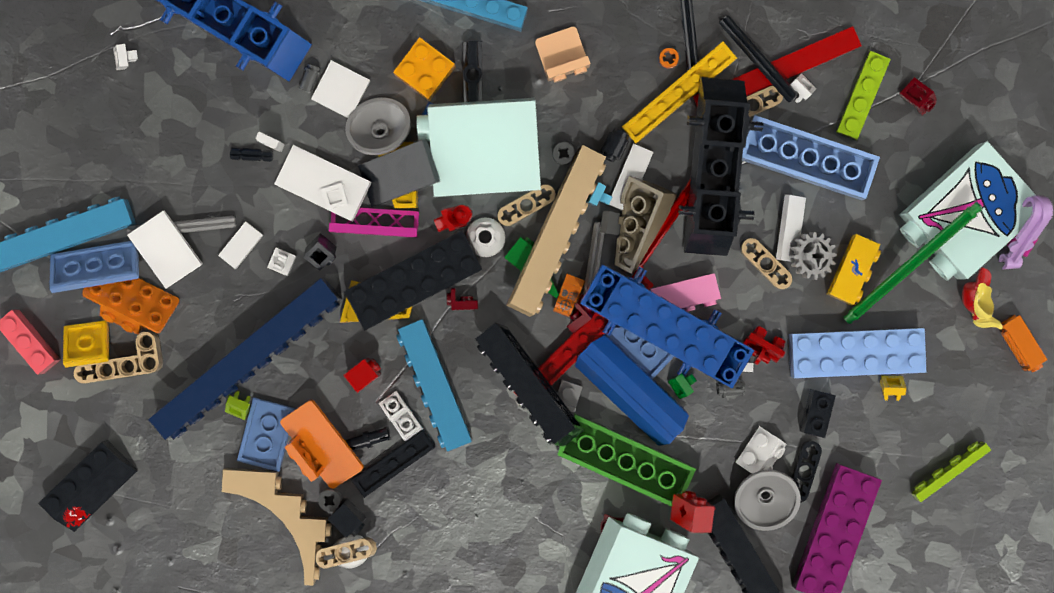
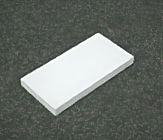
M293 145L276 179L275 185L327 209L321 189L343 183L348 204L330 209L329 211L353 222L372 182ZM339 189L327 192L330 204L342 201Z

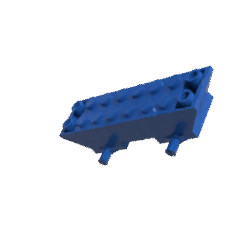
M156 0L166 8L159 20L168 25L175 13L202 28L242 54L236 67L243 71L249 60H252L290 82L312 46L311 43L278 21L276 16L283 6L277 2H274L267 13L242 0Z
M603 264L601 265L580 304L609 320L602 331L603 333L611 336L615 326H621L682 360L683 364L677 374H683L685 377L689 369L693 367L733 389L755 350L721 331L715 325L722 313L714 309L708 320L700 319L645 288L641 283L647 272L645 269L639 267L632 278L626 277Z

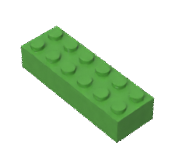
M574 413V417L583 427L584 431L567 445L559 446L557 450L558 456L671 507L673 494H682L683 491H687L696 471L695 467Z

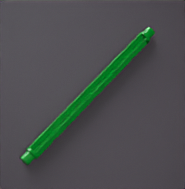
M977 201L971 207L968 206L966 210L877 286L867 297L851 308L849 313L844 316L845 321L851 324L855 320L860 319L876 302L882 299L971 220L976 218L977 214L983 210V207Z

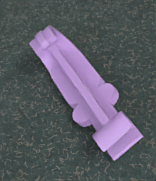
M1035 195L1027 197L1023 202V207L1033 206L1032 215L1016 236V241L1009 244V253L1000 255L999 262H1005V265L1002 267L1003 270L1021 268L1023 263L1022 255L1025 251L1034 247L1033 241L1037 240L1052 218L1053 206L1047 197Z

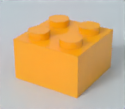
M419 37L393 73L430 102L456 66L455 63Z

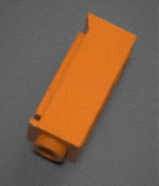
M1013 315L1001 322L1003 326L1001 335L1019 364L1024 366L1022 370L1035 372L1043 367L1042 363L1047 361V358L1020 315Z

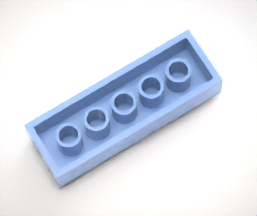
M756 115L751 117L750 121L763 122V126H755L763 128V131L749 130L746 138V148H743L742 161L859 200L867 198L880 159L879 156Z
M925 328L789 334L790 377L812 378L927 373Z

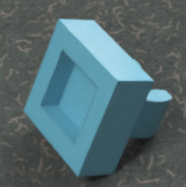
M595 182L597 183L596 189L592 196H588L586 202L593 206H597L599 201L609 205L612 196L604 193L606 186Z

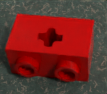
M365 358L343 376L358 393L382 374L379 372L381 367L375 359Z
M692 491L673 494L670 520L691 533H711L715 506L706 502L707 499L696 496V493Z

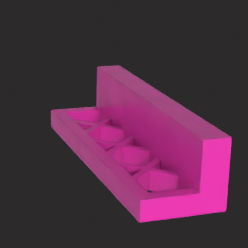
M359 208L355 218L361 213H368L373 219L367 225H360L356 219H354L356 224H350L352 222L350 220L345 224L336 223V214L331 212L329 232L418 238L419 211ZM371 213H378L379 215L374 217ZM383 214H389L395 220L389 227L382 226L377 221ZM394 215H401L398 219L394 217ZM405 215L414 216V228H404L399 221ZM376 222L378 226H372V224Z

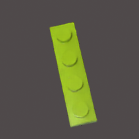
M873 51L868 53L836 133L853 140H858L891 60L890 58Z
M976 441L967 447L968 451L962 456L959 454L949 461L950 465L944 469L941 467L932 473L933 477L927 482L923 480L918 483L911 494L917 501H924L990 452V447L984 442L978 443Z

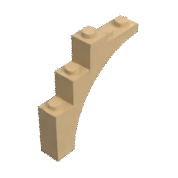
M225 468L222 477V492L238 494L255 500L271 510L285 524L293 535L301 554L304 567V585L313 586L316 580L320 578V567L317 566L316 554L322 549V545H318V542H325L327 536L331 537L332 524L328 523V517L302 516V513H306L307 500H303V494L277 493L278 490H281L282 477L278 476L279 472Z

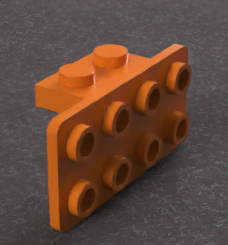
M140 278L86 287L82 291L83 297L100 305V316L109 323L114 322L125 331L134 332L138 335L143 327L155 333H161L179 305L178 297Z
M314 400L307 401L281 419L280 424L292 438L284 448L287 450L289 457L298 464L303 475L308 477L311 482L321 476L329 488L334 489L361 472L364 468L362 462Z

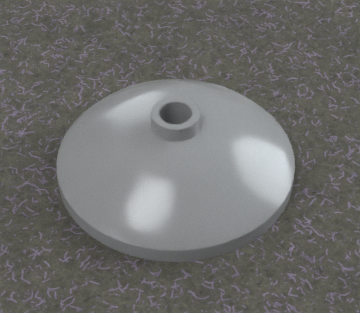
M370 99L357 106L349 115L345 128L346 136L353 148L361 153L368 155L385 154L395 150L406 140L411 129V119L407 109L394 99Z
M762 470L749 475L740 483L734 497L735 509L741 521L753 529L762 531L775 530L788 524L797 514L801 501L800 492L794 480L787 474L776 470Z

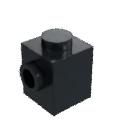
M320 233L306 247L303 257L320 271L325 265L329 266L334 261L337 247Z

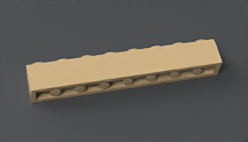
M584 145L578 148L506 306L529 317L540 312L544 303L541 299L544 293L547 294L553 283L550 279L553 273L556 274L562 262L559 259L562 253L566 254L571 244L568 241L570 235L576 233L580 224L577 220L580 214L583 215L588 207L586 200L589 195L592 196L596 189L597 183H595L598 175L601 176L604 172L606 156Z

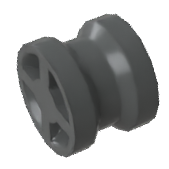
M566 142L558 143L553 149L554 161L560 165L569 164L574 158V148Z
M335 488L324 490L319 496V506L329 512L336 510L342 502L341 493Z

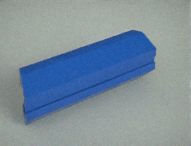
M604 335L591 342L578 356L575 367L658 446L670 444L684 430L689 417L687 411L610 337Z

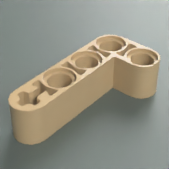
M150 331L142 332L136 338L137 355L110 359L109 362L77 366L74 370V377L80 383H91L157 372L163 366L159 336ZM146 335L152 338V345L149 348L143 343ZM149 357L154 358L156 361L153 369H150L146 364ZM128 360L134 364L132 372H128L125 369V363ZM106 364L112 367V373L109 376L103 371ZM95 370L96 374L83 376L82 371Z

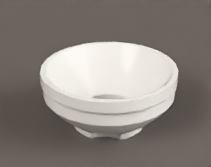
M486 217L479 218L468 227L466 239L475 255L491 257L503 248L505 232L501 224L496 220ZM484 230L492 234L491 241L486 244L479 241V233Z

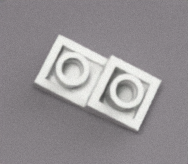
M397 391L378 403L404 441L409 440L423 430Z

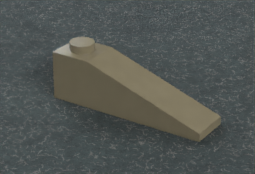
M628 177L620 204H623V210L618 223L621 226L620 236L617 238L616 266L631 274L635 273L668 217L677 194L639 178Z

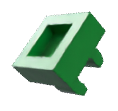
M679 374L667 382L678 398L682 399L694 392L691 385L697 380L693 374L686 377L683 374Z

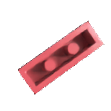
M11 310L0 319V331L37 375L45 374L61 360L20 310Z

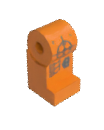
M566 273L553 311L570 317L585 280Z

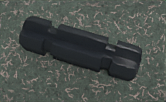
M231 148L230 159L240 160L241 158L247 161L263 160L271 162L273 160V151L269 149L261 151V149L243 148L241 150L240 148Z

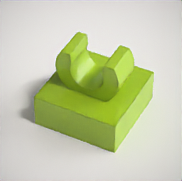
M236 391L234 397L229 396L225 412L245 420L249 413L250 396H247L245 401L239 400L240 392Z

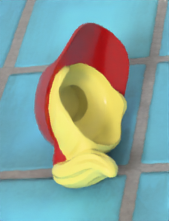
M980 268L976 281L968 282L963 286V305L972 313L973 323L976 326L1002 329L1001 322L992 317L994 304L991 298V273L986 268Z

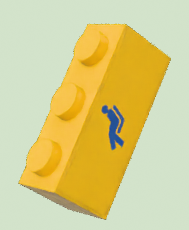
M853 234L826 295L849 305H854L855 302L858 303L863 295L861 288L864 282L867 283L871 277L872 270L870 268L872 263H876L881 254V250H879L881 244L858 234Z

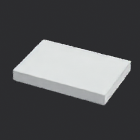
M165 210L127 235L165 288H168L203 264Z

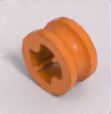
M673 48L662 50L659 57L661 65L668 69L675 67L679 61L677 51ZM669 52L670 55H675L676 59H673L672 64H669L668 61L664 62L663 57H666L664 54Z

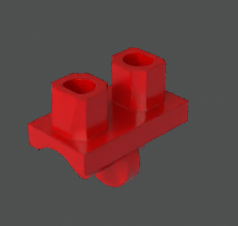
M467 205L446 208L441 211L442 216L434 219V223L439 232L445 229L453 231L463 228L471 220L472 210Z
M757 326L744 339L743 344L755 350L752 354L755 357L754 364L758 365L760 361L768 364L770 360L777 363L785 354L783 349L786 341L775 336L771 343L764 340L767 334L766 329Z

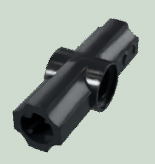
M482 41L463 42V102L483 101ZM470 69H476L479 72V77L474 81H470L466 76Z

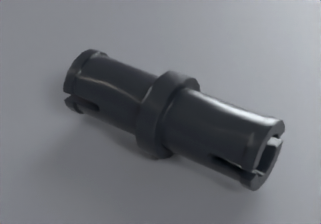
M386 426L372 432L365 431L363 435L346 439L345 441L352 451H356L365 447L369 449L374 444L391 440V436Z

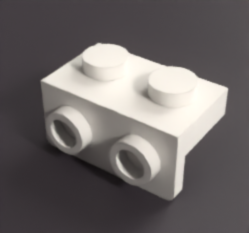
M759 426L735 463L752 474L762 470H773V464L785 452L786 443Z

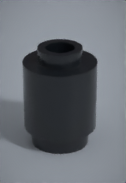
M617 128L609 132L600 150L606 156V160L610 162L620 161L629 143V135Z

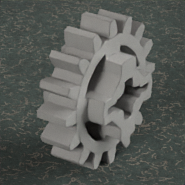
M809 232V234H801L802 239L794 240L797 246L790 248L794 251V254L790 255L789 258L795 261L791 264V267H798L795 273L802 274V278L817 280L818 277L824 278V272L831 273L829 266L836 264L832 260V257L837 256L836 253H832L835 245H829L831 239L824 238L823 233Z

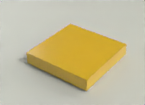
M107 321L64 326L63 365L65 368L109 362V323Z

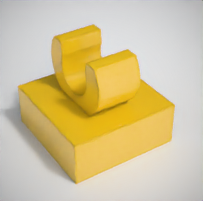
M881 376L880 384L885 400H888L889 395H895L896 401H899L901 395H906L907 388L903 376Z

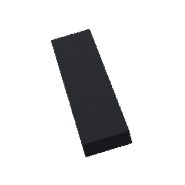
M421 430L351 481L365 498L433 450L435 445L425 431Z

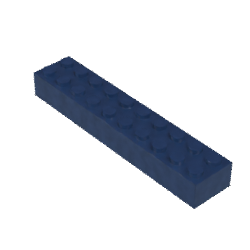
M319 279L148 420L164 440L179 438L188 431L187 425L196 424L205 417L203 412L213 410L222 403L220 398L223 396L225 398L229 397L239 389L237 385L240 382L243 384L256 375L253 371L257 368L259 370L265 368L273 361L271 357L274 354L277 356L290 347L288 343L291 340L298 341L306 334L305 329L307 327H315L323 320L322 315L324 313L335 311L340 306L338 302L342 298L326 279Z

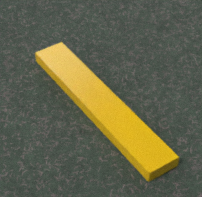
M722 41L623 125L622 128L637 144L699 91L700 77L715 78L733 63L737 57Z

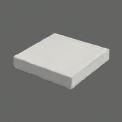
M331 60L311 99L348 118L361 101L370 80Z

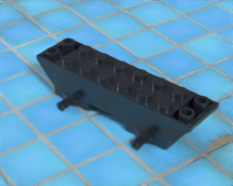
M700 77L697 117H687V120H696V122L687 121V125L696 126L688 206L679 205V209L687 211L678 210L679 215H687L684 253L727 256L734 237H737V229L741 219L754 220L753 216H746L755 215L754 211H744L741 209L739 186L743 148H746L747 135L749 130L762 132L763 128L755 126H763V122L750 121V103L747 102L744 81Z

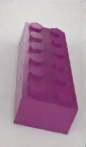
M838 463L835 464L792 583L795 590L804 593L842 592L880 488L881 479Z

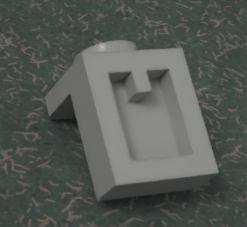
M561 380L557 394L571 412L576 410L582 386Z

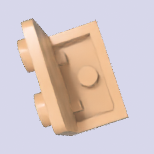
M575 27L546 35L535 41L548 82L554 80V83L566 79V75L572 73L575 75L585 73L587 68L590 67L589 58L584 52Z

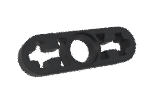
M811 440L802 444L792 475L794 482L796 478L803 482H808L807 485L802 484L801 486L804 494L803 496L800 495V503L804 502L809 496L822 454L821 446ZM812 445L817 450L816 454H812L810 460L814 461L813 465L802 461L803 457L808 459L809 453L806 452V448H810ZM804 465L809 466L811 469L810 475L806 478H802L799 475V469Z

